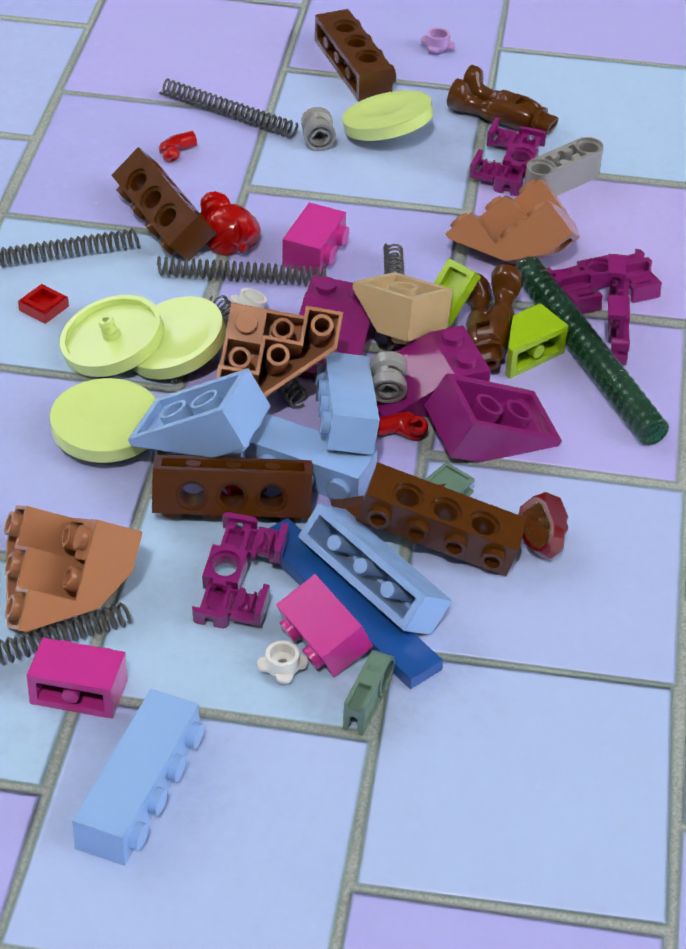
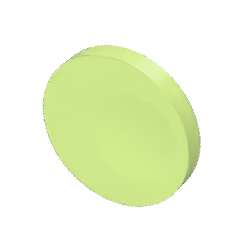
M401 90L378 94L357 102L345 111L342 121L348 137L362 141H377L399 137L421 128L431 120L434 111L429 95L419 91Z
M135 295L107 297L86 306L68 321L60 336V349L68 366L81 375L90 377L117 375L138 366L156 351L164 336V323L155 304L144 297Z
M194 296L173 298L155 305L164 323L163 339L156 351L147 360L132 369L145 378L157 380L171 379L195 371L210 361L222 347L227 329L217 305L208 299Z
M102 378L79 383L64 391L52 405L50 411L52 437L64 452L84 461L109 463L132 458L148 449L131 446L128 438L156 398L143 386L122 379Z

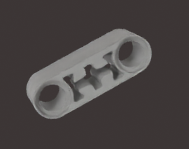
M582 137L528 161L524 184L533 179L537 181L540 178L547 182L556 196L597 178L600 174L603 143L596 138Z

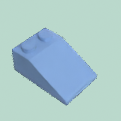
M249 368L156 398L128 438V441L134 447L210 458L227 453L231 456L237 455L249 446V441L256 429L262 425V419L270 408V404Z

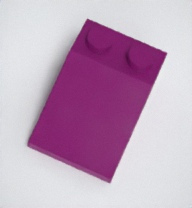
M313 275L304 295L299 315L304 316L306 305L343 312L337 350L334 352L367 356L376 329L353 290V282ZM322 359L318 363L323 364L324 359ZM316 364L300 374L299 377L314 379Z
M463 325L428 332L397 351L407 361V373L405 376L407 393L402 400L395 403L376 401L379 417L404 411L423 417L429 416L424 405L446 373L490 382L491 370Z
M446 373L424 405L450 457L458 460L485 462L558 447L562 442L535 391Z

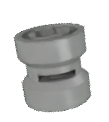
M312 107L303 113L301 126L306 145L315 151H323L330 148L336 140L330 112L322 107Z
M392 351L380 352L374 355L370 361L376 401L395 403L402 400L407 393V381L405 379L407 361L405 357Z

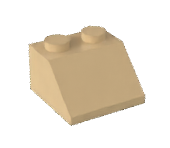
M397 272L353 281V290L376 331L390 336L391 341L394 343L410 344L413 340L422 337L428 332L448 328L453 293L451 288Z

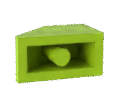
M541 303L513 315L505 372L509 379L565 352L568 325Z

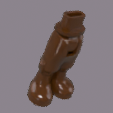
M473 64L466 70L463 80L455 79L447 96V106L457 112L480 115L489 122H493L495 117L500 118L499 124L519 130V127L525 126L543 130L549 135L555 129L559 120L557 116L548 113V108L542 107L538 102L527 96L508 90L499 91L488 88L484 85L483 70Z
M501 264L494 268L491 273V286L483 275L477 273L481 277L465 302L471 307V312L466 321L467 332L490 370L498 368L500 360L506 355L512 318L515 315L512 306L520 293L523 283L522 274L519 269L509 264ZM493 294H494L495 305H494L493 307H491V309H490V306H491L492 301H493Z

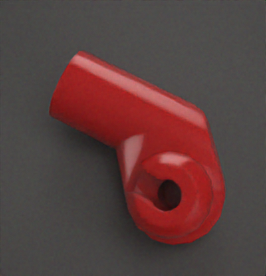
M194 131L172 135L160 143L159 153L163 155V160L166 162L176 161L180 156V150L196 147L197 138Z
M407 411L379 417L377 437L395 433L411 440H418L427 434L428 422L423 416Z

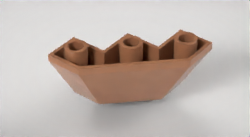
M540 178L537 181L533 179L524 184L519 190L520 195L515 199L507 195L503 198L501 196L494 198L486 205V212L481 216L472 212L468 215L467 213L460 215L450 224L452 228L445 233L448 239L511 264L551 257L567 248L580 237L575 223L552 188Z
M231 302L216 379L249 368L265 397H268L337 350L343 312L306 305L305 314L302 316Z
M16 505L15 511H11L8 514L4 527V533L8 535L5 565V617L7 619V627L28 632L99 609L133 572L143 532L97 519L71 518L30 506Z

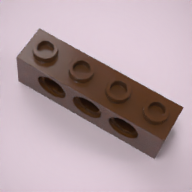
M349 9L315 15V42L358 102L378 94L393 91V83L396 82L394 66L387 61L382 50L378 49L371 35L365 32L360 21L353 16Z
M137 147L111 175L119 184V187L116 189L117 192L127 202H133L130 208L142 220H148L144 225L158 239L162 237L159 244L171 256L174 257L178 253L184 259L188 258L189 262L217 233L163 168L141 148Z
M155 455L152 474V513H161L162 516L167 518H179L184 514L200 515L205 519H220L224 513L231 512L252 516L257 520L262 519V517H277L282 521L289 518L292 522L300 521L302 518L309 519L311 516L313 477L312 460ZM187 484H197L203 490L199 493L191 494L186 492L183 487ZM228 485H236L242 491L237 495H228L222 489ZM273 486L279 488L282 492L277 496L270 497L263 494L262 490Z
M377 462L356 521L506 577L519 552L527 518Z

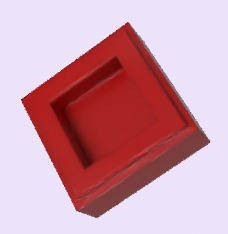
M40 284L18 300L19 311L46 324L68 308L69 302L67 296Z

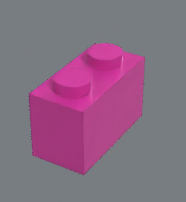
M309 202L282 240V264H284L285 268L290 264L294 270V266L297 264L299 271H301V267L304 265L307 273L308 267L311 265L314 275L315 267L318 266L319 274L321 275L322 267L326 268L328 265H332L338 249L341 246L344 247L349 238L350 229L346 226V212Z
M316 574L276 604L284 618L279 625L292 642L295 643L299 639L302 640L306 645L302 652L317 670L324 666L333 677H336L373 647L362 625Z
M42 637L26 675L30 704L113 719L127 683L126 652Z

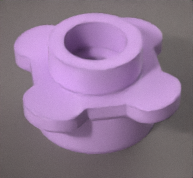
M431 28L427 31V35L421 37V43L426 44L428 51L441 54L446 49L452 50L455 48V42L450 41V32L445 28Z

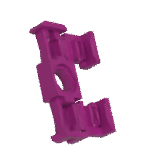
M495 117L487 132L486 146L495 147L497 145L505 147L507 152L503 158L502 165L501 163H496L495 160L488 163V158L483 160V150L478 149L470 164L469 178L491 183L494 181L493 190L495 192L504 193V191L510 192L509 195L518 196L520 195L519 190L523 185L522 180L525 178L526 165L528 161L538 157L539 146L545 147L546 132L525 126L519 127L518 133L511 129L499 128L500 118ZM530 135H534L533 140L529 139Z
M635 249V253L626 255V277H629L630 301L632 303L661 296L662 282L651 272L652 260L649 257H645V253L641 249ZM608 255L577 261L576 266L565 269L551 270L550 267L546 268V286L557 297H562L563 289V294L572 303L571 314L573 316L602 310L603 295L599 291L594 290L610 286L611 277H608Z
M608 253V277H611L608 294V342L611 343L608 364L627 365L630 347L629 277H626V255Z
M226 512L222 515L223 528L226 529L221 544L212 545L202 575L203 588L206 590L200 607L192 606L193 621L200 625H206L207 621H212L214 627L224 629L229 626L228 615H230L231 621L261 627L270 598V585L263 584V588L260 589L258 595L256 591H254V594L246 592L245 588H241L249 563L248 554H250V559L262 556L269 558L271 563L280 564L289 536L288 523H282L280 530L259 527L258 529L255 517ZM237 523H242L243 527H238ZM223 563H229L236 567V571L228 576L219 575L214 570Z

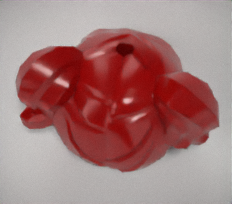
M217 191L206 193L201 198V214L217 232L205 244L206 246H209L213 252L225 256L234 254L237 251L246 253L252 246H255L260 238L261 228L257 219L248 210L230 203L229 198L225 194Z

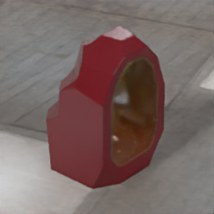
M547 492L533 496L521 505L518 515L527 518L522 538L536 554L550 560L564 549V536L569 529L567 525L569 516L560 497Z

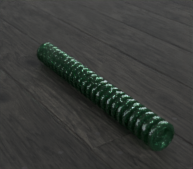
M534 256L522 259L516 265V268L522 274V288H524V291L533 300L535 305L541 303L568 325L566 345L575 358L579 360L585 371L589 373V376L594 380L601 392L605 394L611 405L616 408L617 413L621 415L627 426L633 431V434L638 437V440L643 445L650 446L661 441L669 430V424L662 414L657 411L655 405L646 397L644 391L640 389V386L629 375V372L618 361V358L613 355L611 349L602 341L596 330L592 328L585 316L582 315L570 297L566 295V292L556 282L555 278L552 277L541 260Z

